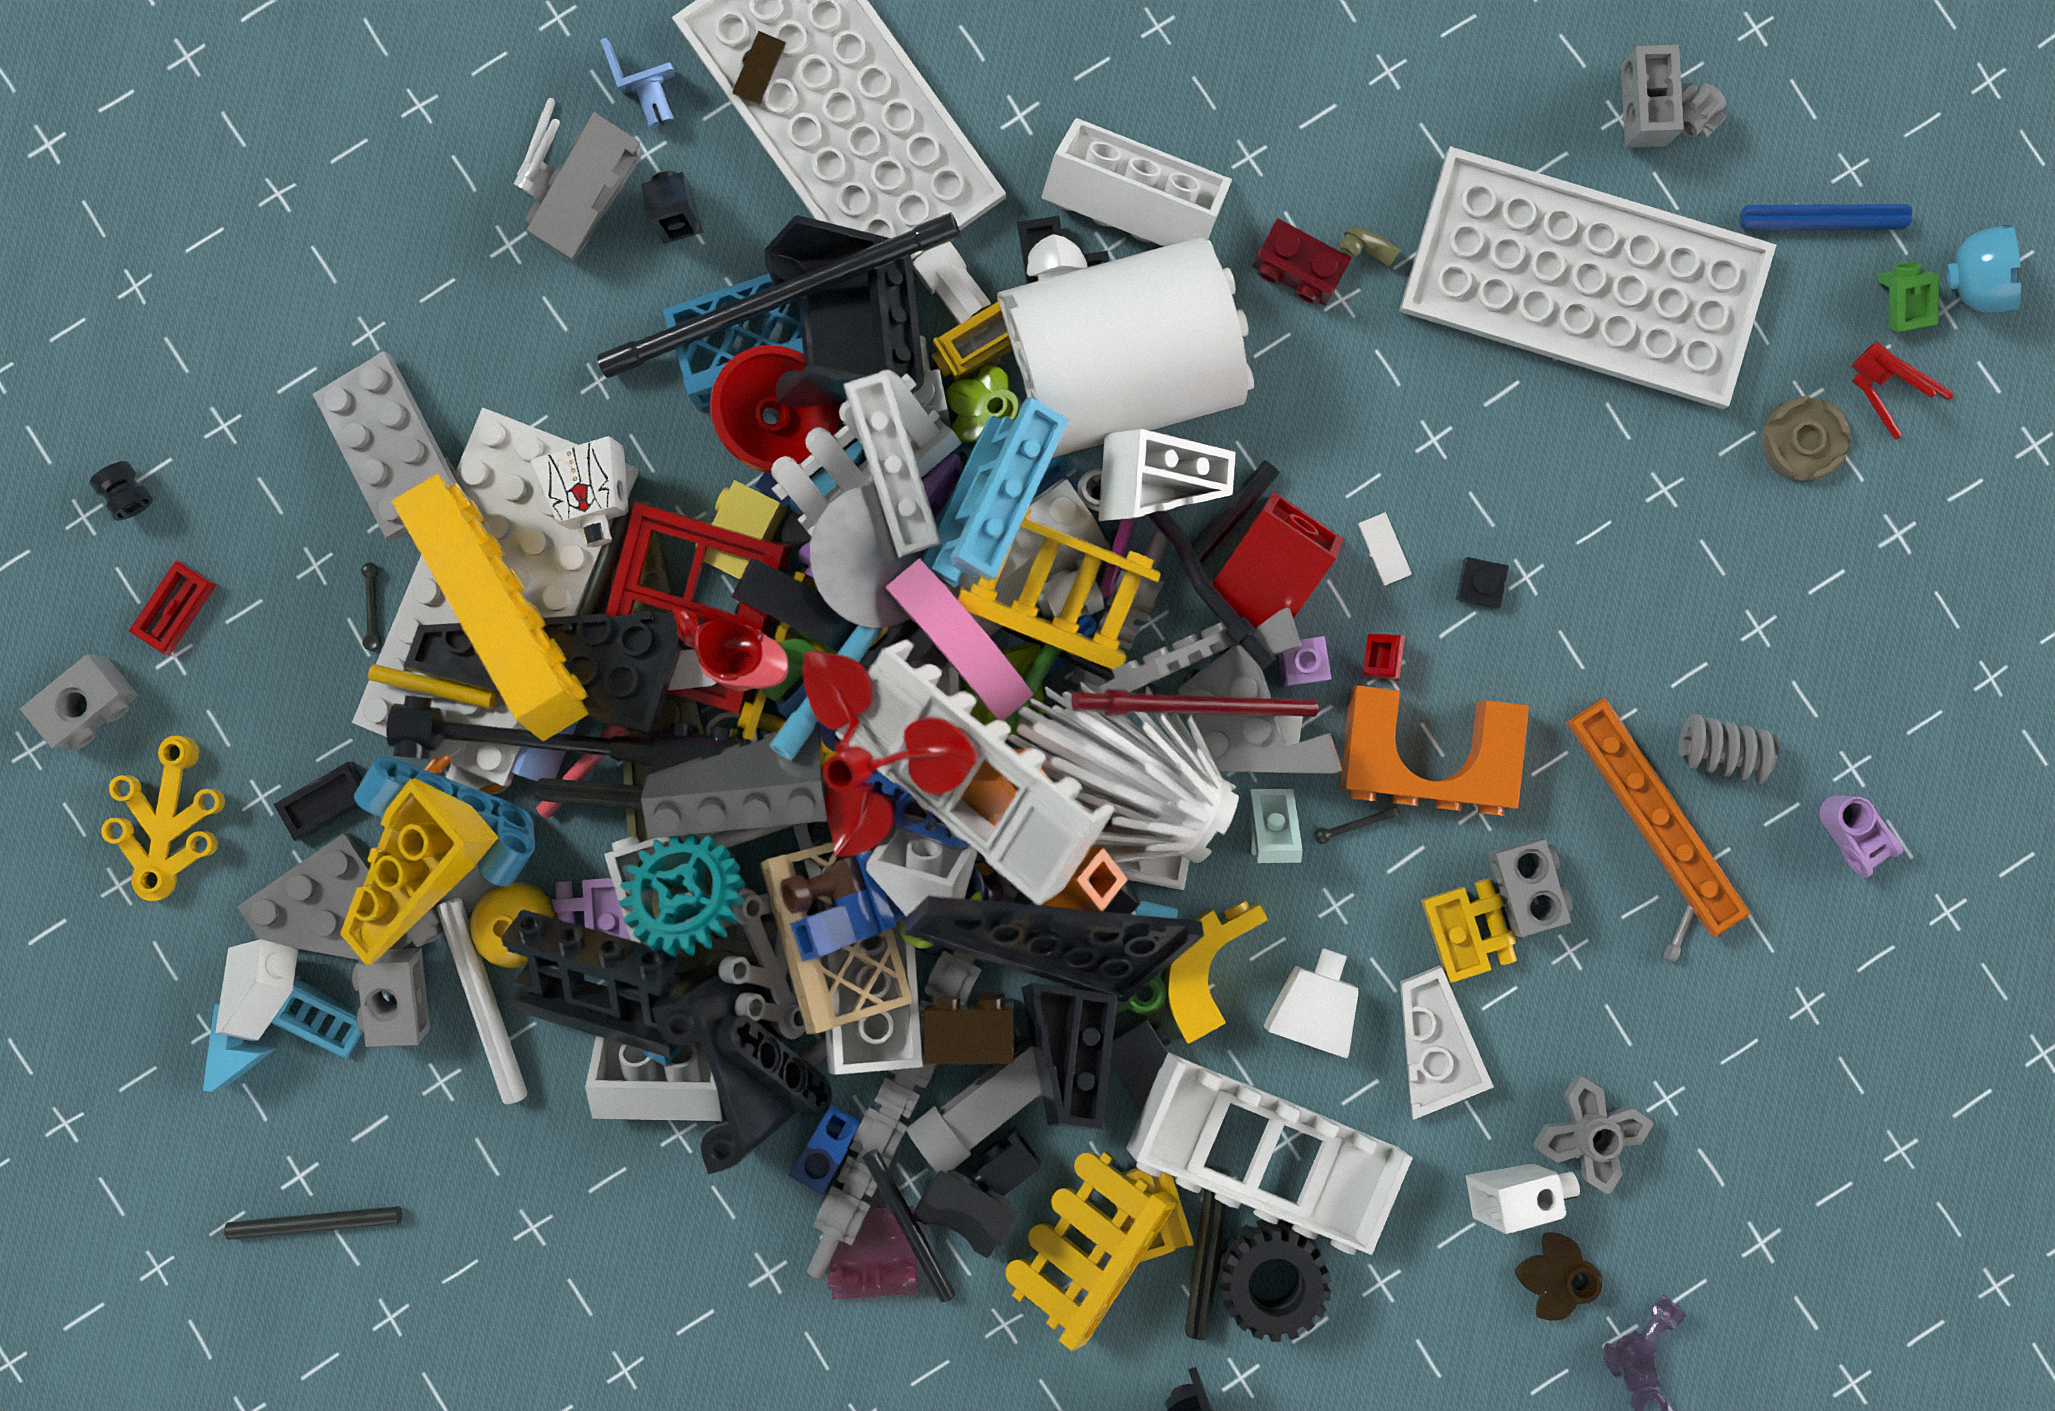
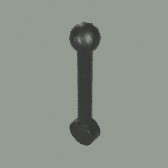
M372 562L365 563L361 567V573L366 579L367 635L363 638L362 644L366 650L377 651L382 646L381 638L376 635L374 578L379 570L376 564Z
M1395 806L1331 829L1319 828L1315 831L1314 837L1319 844H1326L1330 841L1331 837L1401 815L1399 807Z

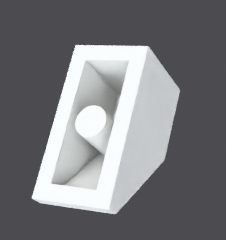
M262 939L228 948L215 1033L249 1041L260 1039L293 990L298 949Z

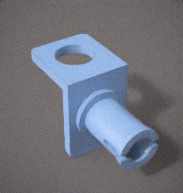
M607 37L601 39L617 87L623 95L637 92L647 119L648 128L661 126L655 111L656 108H658L660 117L665 125L672 122L674 116L671 114L661 86L664 80L676 76L671 63H665L624 78L612 44Z

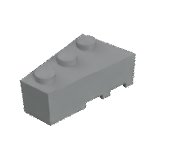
M593 112L585 128L583 127L576 136L570 148L572 151L564 165L560 163L553 172L548 182V186L551 188L543 202L539 199L536 200L525 218V221L529 223L526 229L529 237L573 265L641 159L640 142L596 112Z

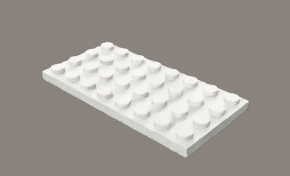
M696 0L672 17L677 28L814 219L893 238L911 231L917 225L949 212L953 213L959 230H962L1006 199V192L868 0ZM758 31L786 42V46L760 105L732 94L744 66L743 62L747 59ZM919 251L914 254H911L910 256L912 261L919 257L921 254H923L925 251Z
M1450 146L1446 152L1399 312L1716 408L1725 409L1730 405L1776 244Z
M482 407L454 478L468 500L471 498L484 516L485 521L481 524L488 534L492 533L502 547L505 556L501 558L508 569L512 568L523 583L525 591L521 593L527 602L534 604L542 618L576 616L604 545L587 547L582 528L570 530L558 524L530 459L577 446L578 444ZM625 463L627 496L629 497L639 469ZM614 518L607 520L609 530L612 526ZM422 555L376 664L436 678L410 671L404 667L418 625L460 623ZM370 680L352 721L356 725L386 737L387 720L392 705L394 703L404 704L405 695L432 698L431 707L440 708L447 722L528 730L515 720L502 695L497 694L494 708L488 709ZM445 739L436 751H430V756L441 759L445 755H450L452 761L449 764L502 786L510 787L515 775L511 770L521 747Z

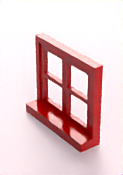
M635 502L605 614L607 616L631 615L636 600L672 612L676 607L690 608L698 616L699 620L706 622L718 619L736 620L768 636L772 621L742 603L740 604L738 614L693 601L707 547L748 559L755 558L786 573L793 546L778 541H767ZM653 530L698 543L683 598L639 585ZM717 683L706 687L668 690V693L739 714L742 711L744 702L750 703L754 688L740 692Z

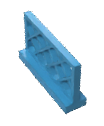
M766 274L663 309V314L667 326L670 328L677 325L676 319L690 314L703 315L720 308L722 303L745 298L744 296L755 294L775 284L772 282L770 274ZM786 305L764 313V315L770 318L761 335L742 328L745 323L744 321L727 328L730 331L720 349L702 342L703 338L690 343L687 350H685L684 346L675 349L684 376L683 381L687 394L697 410L710 406V397L715 380L727 364H722L723 361L729 362L735 357L728 352L737 335L756 342L754 347L775 345L788 347L803 353L801 322L782 314ZM778 321L796 329L791 340L780 345L768 340ZM698 348L716 356L709 369L693 374L690 362Z

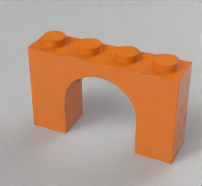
M1365 686L1350 687L1341 765L1342 771L1339 789L1351 790L1350 798L1376 801L1377 793L1393 795L1392 803L1413 806L1419 805V798L1436 800L1435 808L1461 811L1462 803L1478 805V813L1504 816L1505 808L1518 809L1529 705L1487 700L1476 702L1472 746L1465 764L1455 774L1446 779L1428 781L1413 774L1403 764L1397 752L1395 733L1400 690Z
M1012 749L1018 755L1027 751L1026 749ZM983 759L960 799L996 828L1020 788ZM1040 768L1039 772L1042 773L1046 778H1048ZM1090 847L1064 889L1041 904V906L1102 912L1128 879L1104 848Z

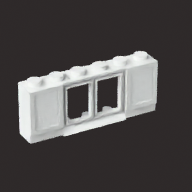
M908 640L883 649L868 672L873 686L872 703L866 711L856 714L859 718V726L849 746H860L868 750L874 759H879L907 750L903 737L904 730L907 725L917 719L931 716L939 717L959 727L972 742L977 754V763L962 784L954 790L943 794H931L923 791L909 776V759L885 765L877 770L916 798L922 808L935 814L950 827L957 837L966 840L985 857L991 866L1040 906L1064 889L1115 808L1107 803L1093 813H1089L1074 800L1081 789V785L1077 780L1066 777L1056 784L1051 782L1039 772L1046 759L1041 751L1029 749L1018 755L1004 743L1011 731L1008 724L996 720L983 726L969 715L976 703V699L971 694L961 692L948 698L935 687L942 675L938 667L931 664L915 670L910 667L905 660L914 645ZM849 723L843 728L838 729L835 733L841 740ZM983 759L1020 788L996 828L960 799Z
M1171 1053L1167 1054L1164 1064L1157 1074L1126 1147L1134 1159L1138 1161L1136 1167L1150 1175L1160 1177L1163 1171L1177 1177L1175 1182L1190 1191L1200 1193L1203 1187L1215 1192L1214 1198L1230 1207L1238 1209L1240 1204L1243 1203L1255 1208L1253 1213L1263 1220L1278 1224L1279 1219H1283L1293 1223L1292 1229L1297 1233L1316 1240L1318 1234L1332 1239L1330 1242L1332 1246L1351 1255H1354L1357 1249L1370 1255L1373 1254L1412 1161L1410 1155L1395 1145ZM1230 1103L1269 1118L1243 1182L1204 1166ZM1284 1125L1322 1140L1297 1203L1258 1188Z

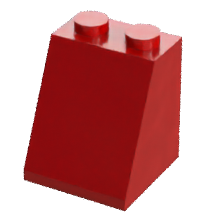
M1273 491L1213 580L1212 585L1240 617H1246L1255 628H1258L1277 612L1285 608L1290 609L1294 619L1337 559L1344 538Z

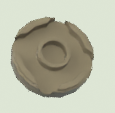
M1800 396L1779 405L1767 417L1762 429V450L1768 464L1779 475L1793 481H1814L1832 474L1845 461L1848 454L1846 452L1848 442L1850 441V428L1844 414L1829 401L1809 398L1811 396Z

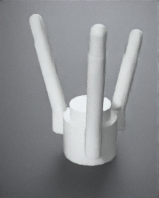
M549 98L545 104L525 160L517 172L518 176L513 183L528 195L542 202L551 188L548 186V182L555 169L544 163L543 160L560 125L558 119H553L547 129L555 106L553 98Z

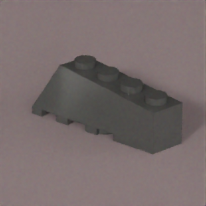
M817 720L814 730L792 761L780 756L769 746L779 732L776 731L765 735L763 740L742 747L738 744L726 748L723 753L707 759L699 757L649 774L641 796L648 839L827 821L826 796L829 788L823 776L825 762L819 721Z

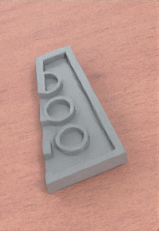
M1220 622L1201 631L1200 633L1203 637L1201 640H1198L1196 634H1193L1173 643L1174 651L1169 653L1165 646L1142 657L1145 662L1142 666H1139L1137 660H1133L1112 670L1115 679L1099 687L1102 693L1107 689H1126L1128 692H1131L1235 644L1226 635L1227 628Z

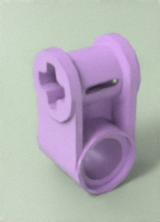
M1833 795L1822 803L1819 810L1822 824L1840 848L1845 861L1861 877L1868 878L1873 874V868L1890 856L1898 857L1903 853V848L1898 838L1885 825L1874 806L1867 799L1856 796ZM1849 805L1852 809V818L1846 825L1843 821V811Z

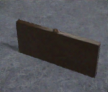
M758 31L747 59L743 62L744 66L732 94L760 105L786 46V42Z

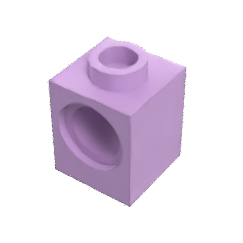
M1325 636L1300 640L1302 646L1277 654L1282 688L1324 682L1331 679Z

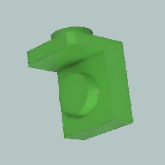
M1905 262L1894 265L1893 271L1878 274V283L1889 287V329L1895 332H1902L1938 324V273L1922 268L1921 263Z

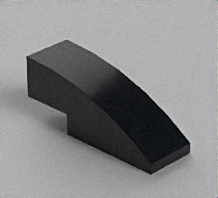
M755 558L750 559L731 596L796 637L807 639L832 654L839 653L858 626V624L846 620L826 603L819 591Z

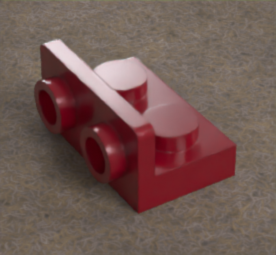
M1277 218L1264 244L1256 255L1252 267L1258 270L1257 274L1265 281L1274 285L1283 283L1296 290L1295 295L1302 301L1311 305H1317L1319 302L1326 306L1352 257Z

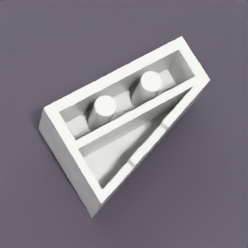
M1144 429L1105 434L1098 521L1135 518L1148 513L1165 511L1178 506L1232 495L1235 452Z

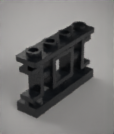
M528 910L520 911L501 936L502 945L507 947L508 952L528 958V963L514 980L515 987L519 988L512 998L514 1011L671 1058L678 1045L669 1043L662 1037L658 1030L652 1007L659 996L668 998L680 980L679 973H676L681 964L679 954L673 957L663 949L655 952L643 943ZM584 974L607 980L608 987L586 981Z

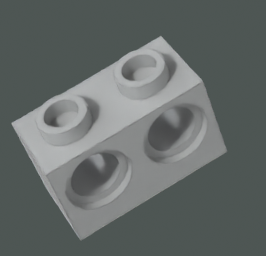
M1679 44L1636 46L1620 65L1625 148L1668 146L1684 130Z
M1533 838L1486 852L1498 893L1501 894L1503 900V910L1509 930H1512L1515 936L1522 938L1571 923L1568 911L1573 909L1572 901L1566 887L1560 886L1556 870L1560 869V862L1552 844L1548 845L1546 839ZM1528 853L1534 860V870L1530 875L1523 877L1518 871V861L1524 854ZM1542 895L1547 902V909L1541 917L1535 918L1531 913L1530 905L1536 896Z

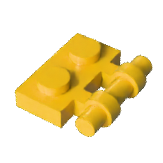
M1491 878L1475 882L1479 898L1471 902L1465 887L1455 888L1421 899L1443 971L1449 983L1490 971L1491 966L1487 953L1493 951L1497 952L1501 965L1517 961L1513 944L1516 943L1512 930H1507L1501 907L1504 906L1500 893H1495ZM1485 914L1491 935L1481 939L1474 916Z

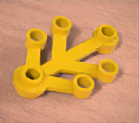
M170 736L163 740L159 746L158 757L164 765L156 812L141 792V784L136 777L120 775L113 778L109 784V793L112 798L117 801H124L151 838L149 854H147L133 836L134 827L128 819L110 818L104 822L101 828L104 840L108 843L117 844L134 867L131 877L133 890L140 898L147 901H159L167 898L176 887L177 874L199 858L212 855L218 847L217 838L213 833L208 831L194 832L187 838L186 847L168 858L171 841L206 816L221 812L225 806V797L222 792L217 789H203L195 795L192 805L176 815L183 770L194 766L199 758L197 743L187 736ZM174 745L178 746L180 750V755L175 761L170 757V749ZM123 781H127L130 785V791L126 796L120 791ZM208 794H211L215 799V804L210 810L204 805V799ZM116 823H119L123 829L122 835L119 838H116L113 834V827ZM201 836L207 840V848L204 852L197 848V840ZM151 872L157 876L155 887H151L148 884V875Z

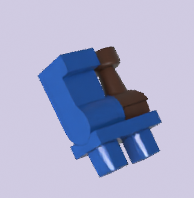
M871 850L832 863L825 868L823 874L807 881L800 875H795L781 881V896L786 908L792 914L807 910L811 906L813 898L830 895L834 907L833 909L790 923L803 962L824 956L882 931L897 927L895 922L906 916L889 896H886L885 891L867 872L866 864L872 855Z

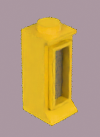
M999 301L942 336L934 338L933 344L936 353L932 354L931 358L937 369H940L943 377L950 374L956 382L980 371L984 364H989L996 357H1003L1013 351Z

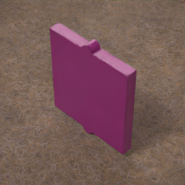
M1134 518L1121 519L1112 552L1125 557L1134 528ZM1108 562L1101 585L1102 596L1110 598L1122 567Z

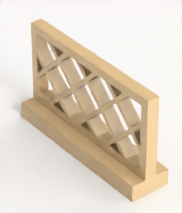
M833 842L788 855L770 858L760 863L807 1034H817L843 1024L913 1003L892 928L878 933V935L882 936L885 949L878 962L857 951L862 940L853 943L851 947L847 945L840 948L847 952V955L837 974L823 968L819 957L802 961L790 923L807 918L808 909L796 914L790 913L783 902L780 884L783 879L796 875L793 863L809 859L823 867L821 872L823 874L825 868L834 863L837 858L834 856ZM832 852L828 861L818 857L819 855ZM826 896L815 898L834 908L831 899ZM853 957L874 967L863 990L842 978ZM887 958L889 959L891 969L884 966ZM880 971L895 980L899 998L884 1002L869 993ZM824 976L833 980L829 989ZM840 984L860 996L850 1013L836 1017L831 998ZM866 999L876 1004L861 1009Z

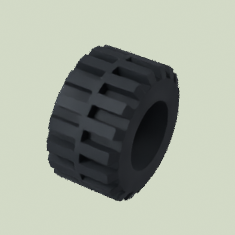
M1266 1220L1256 1221L1257 1227L1249 1229L1246 1224L1239 1228L1241 1235L1237 1239L1231 1235L1226 1241L1228 1245L1227 1251L1221 1250L1220 1268L1217 1271V1280L1226 1310L1231 1318H1235L1238 1327L1244 1332L1250 1329L1255 1338L1262 1340L1264 1334L1269 1335L1271 1342H1281V1334L1288 1333L1290 1340L1300 1337L1297 1332L1299 1328L1304 1326L1309 1332L1315 1327L1312 1320L1313 1317L1316 1315L1322 1318L1326 1312L1323 1301H1330L1331 1290L1328 1287V1282H1331L1330 1272L1325 1265L1326 1262L1311 1238L1297 1233L1292 1229V1226L1287 1227L1284 1221L1279 1220L1278 1224L1268 1225ZM1284 1259L1293 1263L1297 1269V1278L1293 1288L1285 1296L1275 1300H1263L1254 1296L1249 1291L1250 1276L1255 1268L1264 1261Z

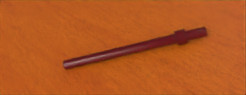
M1107 689L1104 693L1074 692L1071 697V707L1074 711H1103L1106 716L1120 717L1127 716L1129 712L1316 717L1319 711L1318 702L1313 699L1129 694L1126 689Z

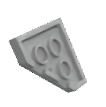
M343 833L238 905L237 908L259 940L262 939L301 950L361 960L340 935L356 889L364 885V877L367 876L371 864L367 861V858L350 833ZM405 933L389 949H404L413 942Z

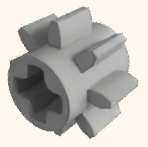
M1690 83L1682 92L1684 126L1682 134L1694 138L1701 133L1707 138L1727 118V115L1721 111L1726 106V99L1719 89L1708 83L1702 84L1697 89L1693 83Z

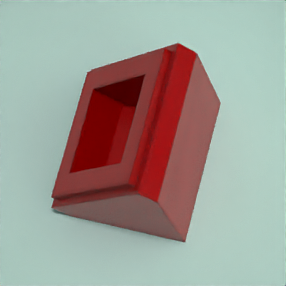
M1368 634L1362 676L1399 681L1405 636Z

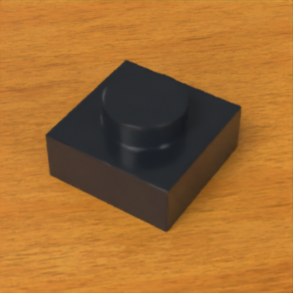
M1471 557L1464 558L1455 600L1496 609L1500 608L1509 565Z

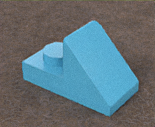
M220 1002L214 1004L203 1091L208 1092L230 1085L275 1050L274 1047L243 1044L244 1039L215 1033Z

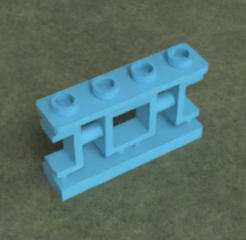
M1031 397L1024 400L1016 420L1008 416L1003 417L1002 420L996 416L987 419L936 526L942 544L927 548L921 558V561L941 582L950 587H956L959 585L964 573L973 578L978 575L987 580L996 578L1069 420Z

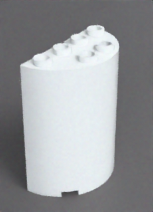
M1198 237L997 293L1017 365H1019L1023 376L1027 398H1035L1069 420L1052 458L1104 444L1105 434L1135 429L1150 431L1245 404L1247 391L1254 388L1253 375L1246 362L1243 337L1248 335V324L1244 312L1241 309L1236 311L1232 297V294H1235V282L1232 272L1229 268L1222 269L1210 240L1206 241Z

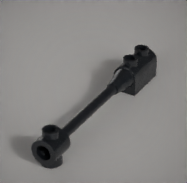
M405 695L404 704L394 703L392 705L386 727L387 743L390 747H394L393 756L430 759V751H436L445 739L607 755L618 761L651 766L650 774L699 757L703 759L723 753L724 749L738 744L741 747L746 745L745 739L736 738L737 729L711 727L710 735L693 734L694 725L667 722L666 731L657 730L653 736L634 734L602 738L557 733L542 741L529 730L447 722L440 708L431 707L432 698Z

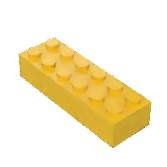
M438 473L391 500L515 720L540 740L545 741L588 715L589 712L582 702L583 699L588 697L583 686L574 674L570 675L562 664L567 661L565 655L553 638L549 639L542 629L546 625L544 619L534 604H529L521 593L525 591L523 583L512 568L508 569L501 557L505 556V553L492 533L488 534L481 524L485 521V518L471 498L468 500L457 483L450 486Z

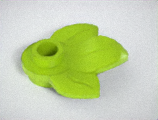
M984 364L977 380H958L952 383L945 391L948 405L958 414L951 430H953L962 443H976L988 418L996 416L1002 420L1003 417L1008 416L1016 420L1021 409L1020 400L1010 391L1008 375L1000 367L991 364ZM1001 404H1003V408L1001 409V411H999L998 413H994L995 410Z

